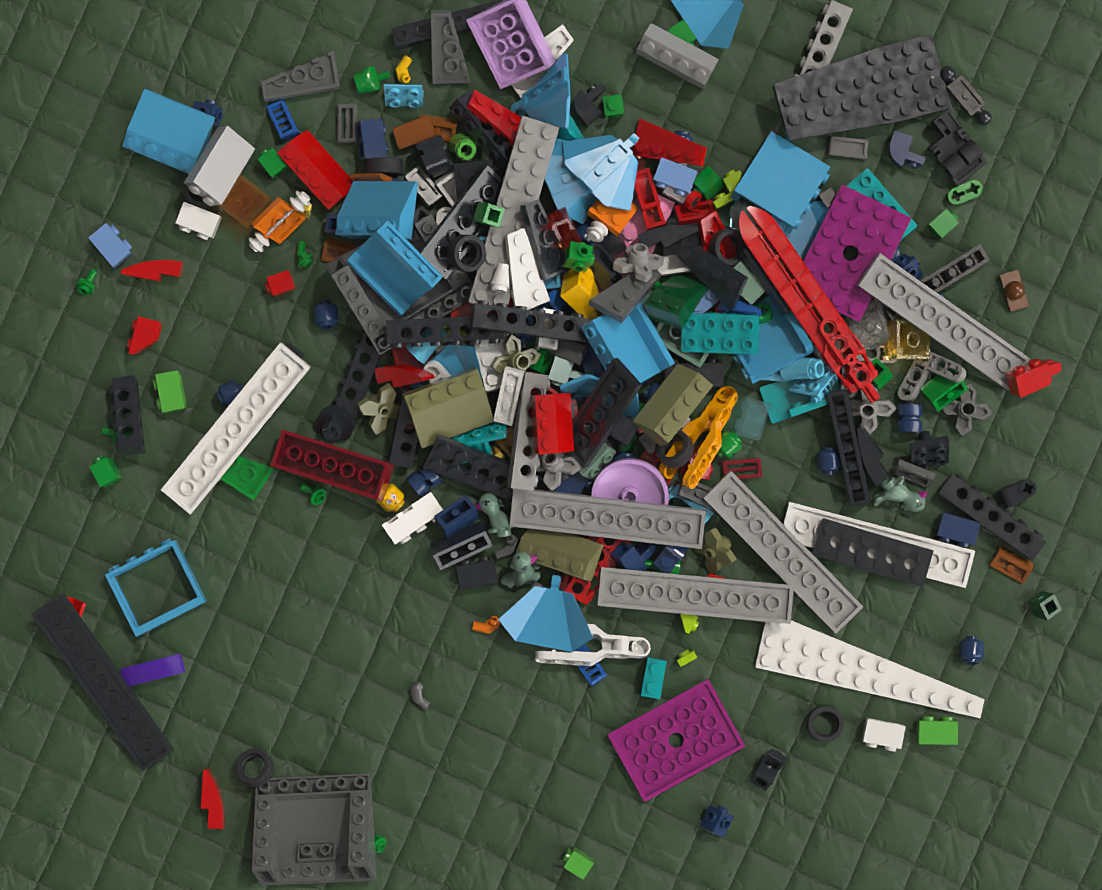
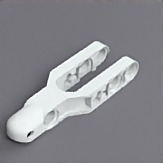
M587 624L593 637L601 642L602 650L597 653L580 651L566 653L556 652V650H552V652L536 651L535 661L551 664L593 666L604 658H645L650 653L651 648L645 638L607 635L596 625Z

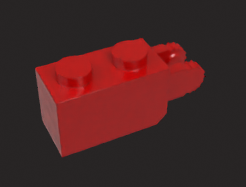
M1032 359L1023 366L1013 367L1011 371L1006 372L1010 394L1022 398L1049 386L1052 381L1051 376L1061 371V364L1051 359L1044 361Z

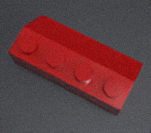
M308 130L292 139L277 152L330 212L346 198L353 181Z

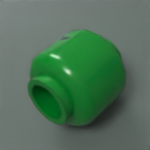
M725 430L721 433L722 446L717 455L720 458L724 456L730 459L741 450L742 441L733 430L731 432Z

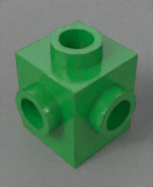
M571 241L565 250L563 267L571 268L577 272H586L588 267L594 263L593 246L583 242Z

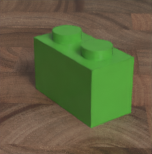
M176 370L155 374L156 379H153L155 391L158 390L159 398H157L158 409H162L163 413L187 409L181 372Z
M922 716V719H917V743L958 745V721L953 720V717L942 716L941 720H934L933 716Z
M574 846L572 850L567 849L562 860L565 869L583 880L594 864L592 857Z

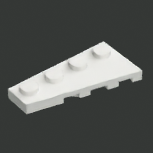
M563 24L544 37L555 60L574 41ZM550 68L513 83L511 86L522 99V94L535 86Z
M520 228L506 234L505 243L507 260H509L510 266L509 278L512 284L511 297L513 298L514 308L515 306H526L527 310L550 301L544 282L540 279L525 228Z

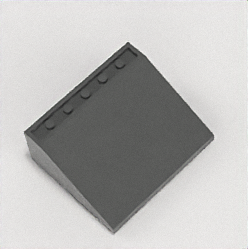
M423 206L415 209L412 239L407 240L417 251L421 249L438 226L431 213ZM367 240L324 265L379 355L392 348L391 344H387L386 320L441 318L466 303L472 288V283L464 271L454 269L447 279L441 278L431 290L423 294L402 316H399L346 262ZM441 247L439 251L441 257H444L446 254L444 247ZM409 328L403 329L401 331L402 338L407 339L411 337L412 331Z
M370 773L271 778L266 784L256 787L252 872L262 886L376 881V853Z

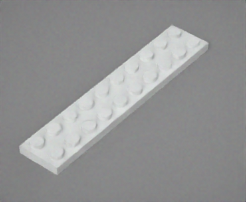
M281 342L161 491L189 514H192L311 367Z
M788 503L783 525L804 546L814 548L822 518L934 550L926 578L966 588L975 554L974 550L800 504ZM834 536L831 538L830 543L833 547H838L841 544V539L838 536ZM855 541L849 545V550L852 553H856L860 548L859 544ZM870 547L867 554L870 558H875L878 555V550L875 547ZM893 552L888 553L886 561L890 564L894 563L896 555ZM907 558L904 565L907 569H912L915 561L912 558Z

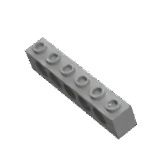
M833 0L830 2V5H825L822 11L824 19L822 22L818 21L814 30L817 33L815 40L811 39L807 46L809 54L807 57L803 56L799 65L802 68L800 75L830 64L852 13V8ZM835 19L837 26L830 27L827 20ZM820 37H828L830 43L823 45L820 42ZM816 53L820 54L822 56V61L815 62L812 58V55Z
M524 373L517 405L507 488L534 491V487L537 486L538 476H536V468L540 466V456L535 454L534 432L531 437H528L525 430L529 426L533 428V418H530L528 415V410L532 407L530 391L536 388L538 395L546 394V391H549L550 388L548 375ZM527 445L531 448L529 456L523 454V448ZM523 465H527L529 471L523 476L520 469Z

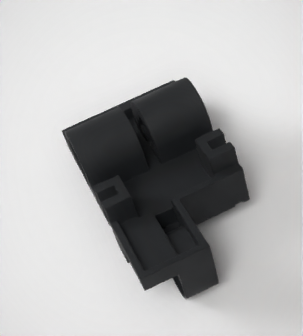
M949 109L931 121V125L941 137L928 146L927 149L932 153L937 151L933 156L956 186L960 185L988 163L983 157L982 150L970 139L967 132L961 133L964 127L959 124Z

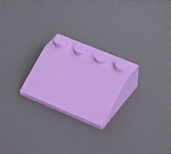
M504 0L466 20L500 89L550 68L556 62L526 0Z

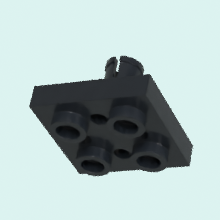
M922 431L918 434L920 441L910 442V464L925 469L949 463L948 435L931 438L929 431Z

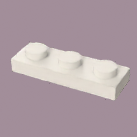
M505 367L493 421L510 426L513 425L525 371Z

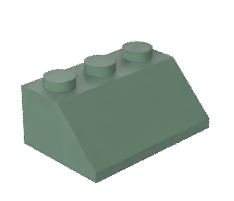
M661 322L657 326L656 331L667 349L701 368L710 353L682 352V329Z

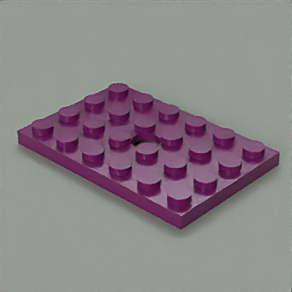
M841 185L803 262L836 310L860 323L873 296L858 287L857 284L877 253H881L889 260L892 259L911 217L844 185ZM847 246L857 248L858 257L855 260L849 261L844 258L843 251ZM795 282V285L797 286V288L799 289V291L802 293V295H804L803 292L801 291V289L798 287V285H797L796 282Z
M709 679L702 681L607 734L644 802L745 747ZM672 733H680L683 736L684 741L680 747L675 748L669 744V736Z

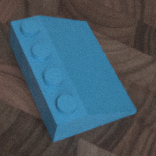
M144 89L127 128L122 147L190 174L208 144L215 117Z
M353 181L338 213L335 235L348 239H369L385 222L389 221L406 240H411L418 182Z

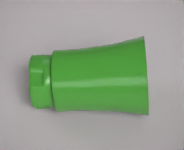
M458 133L449 141V152L454 158L469 160L474 157L476 146L470 135ZM466 145V151H461L462 146Z

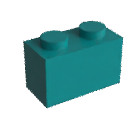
M647 657L641 696L660 699L666 660Z

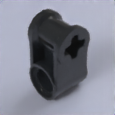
M1023 479L1003 487L997 492L1004 507L1009 508L1033 496L1036 493L1037 487L1033 481ZM1025 483L1031 485L1029 492L1022 490L1025 488Z

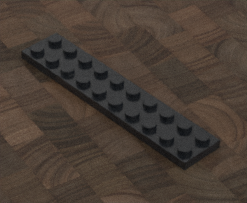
M64 592L31 614L142 771L174 751L170 742Z

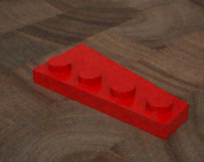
M474 90L466 107L484 123H489L493 127L494 132L498 135L502 134L509 140L508 144L513 147L521 117Z
M639 118L636 131L639 140L632 150L634 157L653 160L664 158L675 163L703 167L706 147Z

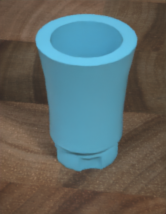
M427 327L420 335L423 338H429L432 331ZM443 327L440 329V335L446 337L448 332ZM423 343V347H411V344L406 345L408 351L423 364L427 362L438 347L430 346V343Z
M803 357L780 369V374L785 381L818 379L824 375V363L820 359Z

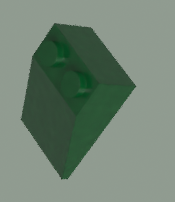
M675 274L653 290L644 304L647 315L652 320L682 329L708 290V287L701 281Z

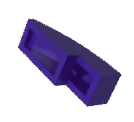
M181 653L121 668L122 676L129 686L185 672Z

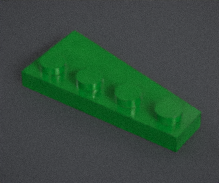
M238 456L220 479L254 501L275 468Z

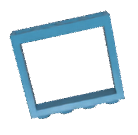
M169 538L160 543L161 547L155 550L151 547L143 551V556L139 558L133 556L125 560L127 564L121 567L119 564L108 569L109 573L105 574L136 637L207 602L177 540L171 541ZM173 548L197 598L140 626L116 576Z

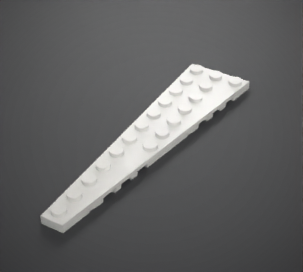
M791 621V624L765 622L755 664L756 668L977 718L981 717L984 699L796 622Z

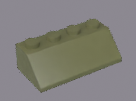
M676 364L632 422L660 447L666 445L712 388L713 384L699 372Z
M529 528L521 537L516 553L526 552L537 556L538 558L535 560V563L583 580L592 581L603 545L570 533Z

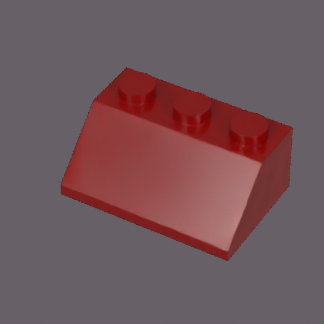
M571 394L531 395L535 454L574 451Z

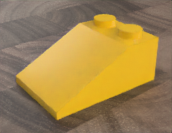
M588 267L586 272H577L573 269L566 272L563 276L560 296L578 314H583V318H589V322L604 315V313L589 306L590 299L600 294L592 270Z

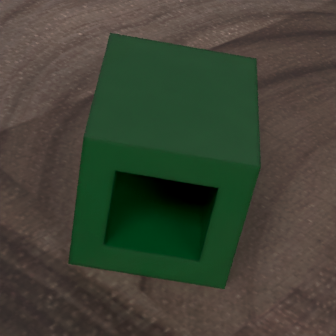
M1041 591L1028 600L1037 618L1049 620L1062 611L1053 593Z

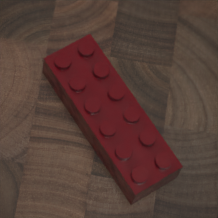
M283 429L270 465L381 502L384 500L394 469L393 464Z

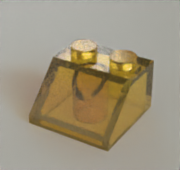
M907 320L884 321L885 360L930 359L929 335Z

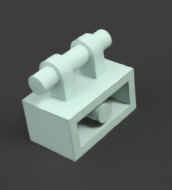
M555 356L548 379L552 380V384L560 386L567 383L569 377L574 380L583 376L584 373L572 369L573 362Z

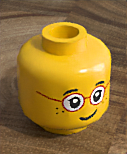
M389 484L383 502L378 500L376 502L386 512H396L405 502L403 500L404 494L394 484Z

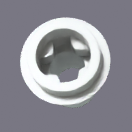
M497 264V269L490 283V286H492L491 291L496 293L507 292V289H509V265Z

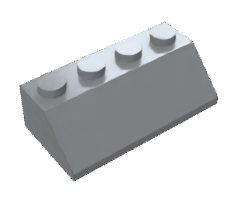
M652 23L643 35L636 54L701 89H704L719 60Z

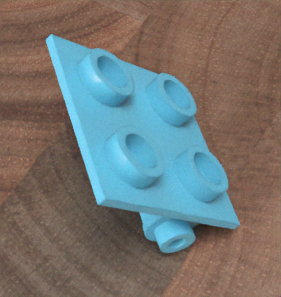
M384 84L385 106L393 108L399 106L411 108L424 107V90L422 85Z
M824 366L825 371L822 377L818 379H797L789 391L809 395L812 397L810 400L817 404L822 401V398L825 396L824 394H827L828 390L838 380V376L833 374L828 366Z

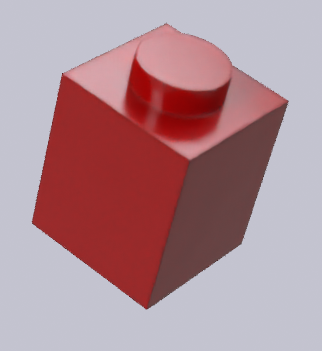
M289 270L267 277L268 282L265 283L269 294L272 293L274 297L296 290Z

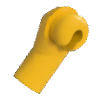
M406 55L395 69L397 79L402 84L409 83L411 79L407 68L413 60Z

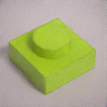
M687 649L679 653V658L676 660L679 666L682 667L695 660L697 656L693 650L689 652Z

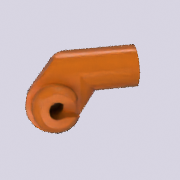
M491 616L484 623L474 621L472 630L489 634L499 627V618Z

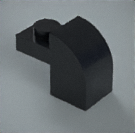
M601 82L598 85L594 83L589 87L587 95L582 89L576 95L575 113L586 127L601 115V111L593 103L606 90Z
M772 748L769 751L767 750L749 782L766 791L772 785L778 771L785 764L787 757Z

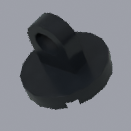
M327 406L321 410L317 418V427L329 443L346 440L354 430V418L344 408Z

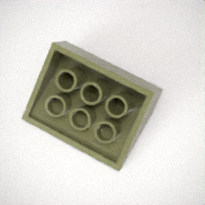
M475 367L402 394L421 448L432 445L438 434L451 438L494 422L480 374Z

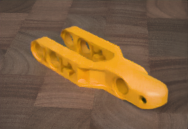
M731 386L720 388L701 416L689 422L682 429L693 445L702 432L710 431L698 449V454L692 464L688 465V470L683 477V486L690 489L696 487L722 446L721 431L730 418L731 410L738 400V393L735 388ZM674 442L666 457L677 455L682 450L684 442ZM662 462L658 469L663 477L671 479L678 470V468L666 467Z

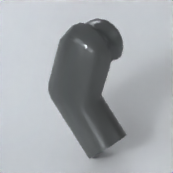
M514 535L506 537L504 548L495 550L497 559L515 553L518 539Z
M415 682L410 688L411 699L422 709L426 710L430 702L422 697L423 684Z

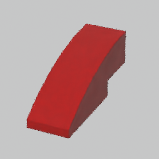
M646 168L637 171L634 188L647 231L666 226L650 169Z
M175 260L146 261L122 269L121 274L161 282L162 274L181 278L184 263Z
M395 364L374 369L378 384L392 380L394 388L435 378L434 374L410 365Z
M205 768L202 779L201 809H209L208 828L224 829L225 810L222 795L209 768Z

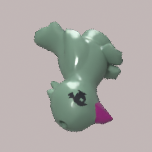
M902 475L896 479L891 476L881 484L882 492L874 495L873 506L877 507L882 501L889 500L903 502L904 504L901 505V508H904V510L919 512L925 507L927 491H909L903 484L904 477Z
M486 493L480 497L475 507L489 517L492 528L487 533L492 534L496 532V537H505L511 535L512 528H522L510 526L511 517L499 509V507L504 506L501 504L502 500L493 494Z
M526 552L516 553L510 564L513 571L505 574L501 578V583L512 588L513 586L520 587L524 583L531 584L536 582L541 574L540 572H534L540 568L538 563H535L538 557Z

